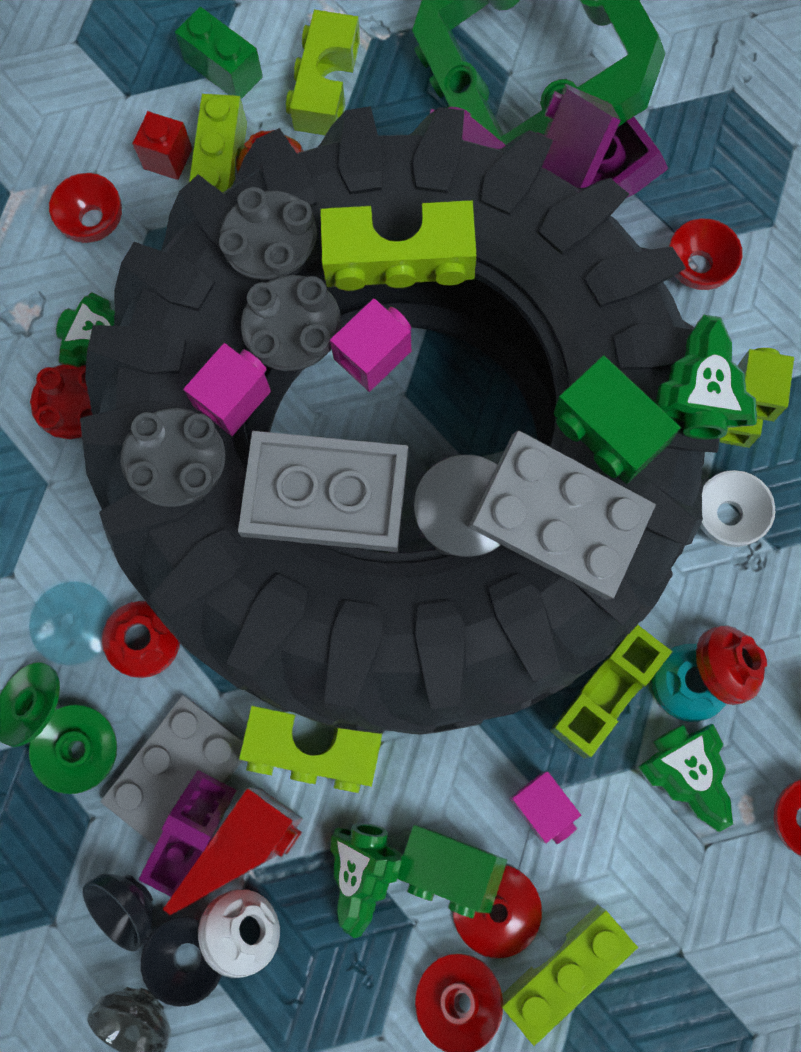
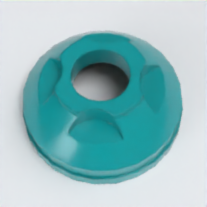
M682 644L671 648L670 650L673 652L651 679L653 694L659 706L670 716L685 722L708 720L717 715L726 706L708 688L703 693H695L685 683L687 671L693 667L698 668L696 660L697 644Z

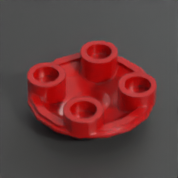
M64 364L54 368L46 367L37 374V383L33 388L30 399L32 415L40 428L54 437L69 440L81 438L80 418L92 415L85 380L86 365L79 368Z

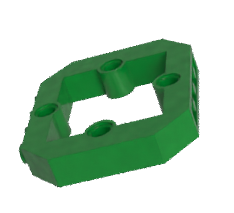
M520 0L421 1L412 29L419 43L414 50L425 68L430 66L434 74L429 78L432 87L440 98L445 96L449 104L446 108L458 107L468 111L473 119L505 145L529 130L544 135L550 118L544 116L548 104L555 91L560 94L562 93L565 84L611 103L621 120L618 125L619 127L630 118L647 109L666 54L659 34L640 0H580L587 17L593 24L599 26L611 24L627 55L578 87L574 82L567 79H558L551 82L541 95L540 104L542 110L511 131L503 134L487 102L489 98L488 85L476 69L466 61L451 30L488 4L494 9L501 11L514 7ZM470 84L467 90L460 93L466 85Z

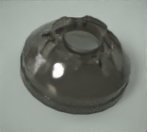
M125 987L122 991H115L101 996L88 1014V1025L93 1033L104 1043L119 1052L166 1051L171 1037V1028L164 1012V1006L144 988L133 989Z

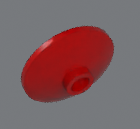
M506 865L493 904H502L506 907L507 914L503 920H493L490 917V913L476 912L474 918H469L453 912L455 927L465 944L475 952L490 958H507L526 949L536 937L542 920L541 900L534 884L522 872Z
M450 954L434 961L423 973L417 986L415 997L417 1019L425 1036L442 1051L476 1052L482 1049L493 1039L502 1020L503 997L500 985L490 968L479 959L466 954ZM463 994L470 998L471 1005L467 1012L463 1011L459 1004L460 997Z

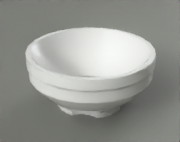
M736 470L719 473L709 479L703 487V521L700 528L710 539L723 546L742 547L752 544L766 535L775 518L774 498L763 481L752 474ZM725 503L734 505L740 513L738 524L729 526L722 523L717 515L718 507Z
M232 890L222 893L213 899L201 916L198 928L199 946L205 961L213 970L230 978L246 977L255 974L267 966L278 948L280 939V925L273 906L265 897L250 890ZM246 916L255 918L260 925V937L253 945L245 943L239 932L240 924Z

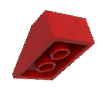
M247 788L163 910L172 915L276 856L282 857L284 854L287 855L303 833L297 828L303 818L263 789Z

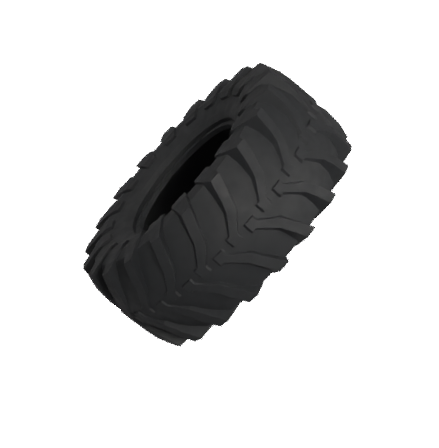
M371 106L345 110L332 124L318 147L296 153L280 128L257 138L244 157L232 187L224 192H221L198 174L179 191L169 214L166 235L161 251L137 242H133L121 262L114 289V326L93 325L88 344L85 380L92 415L80 418L85 468L94 494L102 509L99 515L107 540L119 566L131 584L182 646L237 688L249 692L282 711H290L323 725L340 729L383 734L385 731H395L418 735L450 731L482 724L485 719L514 714L572 684L576 678L612 653L614 647L646 618L659 601L673 576L672 566L682 554L684 547L692 544L703 521L702 492L704 485L701 482L705 452L717 453L719 450L720 438L709 440L690 438L683 433L684 422L675 421L681 428L671 443L626 485L618 476L612 478L604 473L593 458L595 454L581 440L574 442L560 430L556 423L557 417L553 414L559 396L603 355L656 403L658 387L662 383L669 381L672 365L685 357L687 338L694 329L692 325L682 319L673 296L664 284V281L683 271L686 267L673 247L657 249L640 247L619 222L611 216L629 195L627 191L611 178L598 181L585 188L574 187L542 167L553 140L531 130L516 137L500 149L462 140L465 110L439 107L428 115L409 135L380 136L377 133ZM250 187H258L263 191H282L306 201L311 206L317 225L315 247L305 263L286 276L317 277L325 285L326 280L322 265L321 209L371 206L375 231L386 240L399 242L412 238L421 228L422 203L473 200L477 256L474 279L465 280L456 285H442L436 281L415 282L413 285L405 288H393L387 284L365 285L363 288L353 291L341 290L337 287H327L326 285V288L334 296L340 310V330L374 298L386 309L389 307L397 309L407 319L411 328L445 333L473 345L491 357L515 382L530 409L539 442L655 503L656 506L614 599L606 600L503 545L480 556L459 557L439 553L436 549L414 553H383L360 548L241 537L238 533L252 431H271L275 414L284 395L304 369L281 371L264 365L267 369L264 374L271 390L269 395L233 436H230L214 423L224 443L225 465L217 484L204 497L184 506L166 507L144 500L131 489L122 472L121 451L125 438L131 430L132 421L136 416L145 412L154 413L169 408L187 409L202 414L192 405L183 390L185 386L224 343L238 354L243 349L249 351L243 340L241 330L242 315L247 304V293L255 284L267 283L273 279L260 280L240 274L229 265L220 249L219 237L223 220L232 207L237 204L238 196L242 191Z

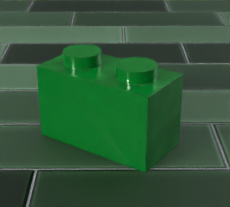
M201 6L175 31L184 61L228 95L240 96L242 99L263 78L257 48Z
M604 355L559 396L553 413L557 417L556 423L569 439L574 442L581 440L595 454L593 458L599 468L612 478L618 476L626 485L671 443L681 428Z
M413 825L397 879L409 883L407 892L428 901L433 900L434 894L450 900L449 910L469 918H474L476 912L491 913L508 859L428 828Z

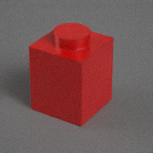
M147 111L132 143L143 169L179 180L193 149L183 122Z

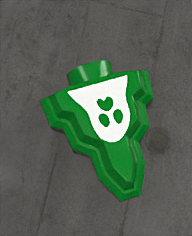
M91 292L89 295L84 296L76 310L67 308L62 312L56 326L57 338L62 340L58 360L60 364L78 368L86 364L87 349L93 325L114 326L115 311L111 309L109 300Z
M704 314L699 319L687 338L685 357L672 365L669 381L662 383L658 387L656 404L674 421L684 422L683 433L690 438L703 440L718 439L726 436L730 427L753 426L757 423L756 398L746 392L745 373L732 362V340L722 318Z
M684 724L652 741L658 752L637 767L650 786H661L671 800L686 802L697 819L717 832H721L733 825L731 799L721 783L726 767L719 752L724 744L714 724H709L690 734Z
M369 823L354 824L351 830L338 827L335 828L334 834L331 835L330 850L335 856L334 878L340 889L337 907L339 926L343 928V932L353 938L361 937L372 921L376 902L385 899L389 884L397 881L404 856L398 850L386 844L388 837L386 829Z

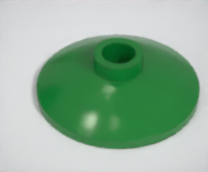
M41 662L32 663L20 669L8 681L0 694V742L11 747L25 745L35 739L47 726L54 714L60 694V681L54 668Z
M69 705L56 709L47 726L35 739L30 741L29 746L30 764L38 780L47 788L63 794L83 793L99 785L110 773L117 756V738L111 723L99 711L82 705ZM82 742L85 751L81 757L75 758L72 754V747L75 743Z

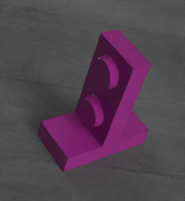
M197 770L169 813L161 829L163 832L138 880L172 897L209 844L237 790Z

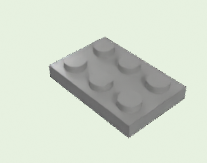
M518 430L512 434L468 528L607 600L614 599L656 504Z
M252 431L238 533L241 537L398 552L408 445Z
M182 695L100 802L155 846L163 832L161 829L169 813L197 770L226 784L243 761L239 760L243 740L188 697Z

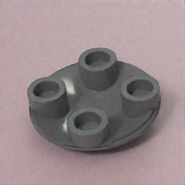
M258 187L245 189L239 194L237 204L228 212L220 229L219 246L226 261L240 274L260 280L276 279L294 272L309 258L316 244L317 225L311 206L306 201L286 192L263 191Z
M299 275L283 276L267 283H257L251 287L247 293V304L241 320L243 340L250 353L257 357L264 365L281 371L301 370L319 362L332 349L330 339L340 331L341 326L338 304L332 293L326 288L325 283L317 277Z
M180 408L163 409L154 413L145 412L136 416L132 421L131 430L125 438L121 451L122 472L131 489L144 500L166 507L184 506L204 497L217 484L225 465L224 443L212 420L204 414Z
M475 455L453 456L435 464L421 479L414 499L415 518L423 535L439 553L459 557H474L491 552L501 545L468 528L495 472L496 463Z

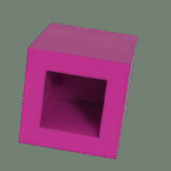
M373 298L330 339L333 358L370 392L412 352L411 326L394 307L386 309Z
M225 343L183 389L192 405L202 414L208 416L212 422L230 436L235 434L271 392L264 374L267 370L264 364L249 351L243 349L238 354Z
M548 771L540 773L509 798L543 843H548L553 839L557 845L577 830L573 822L582 816Z

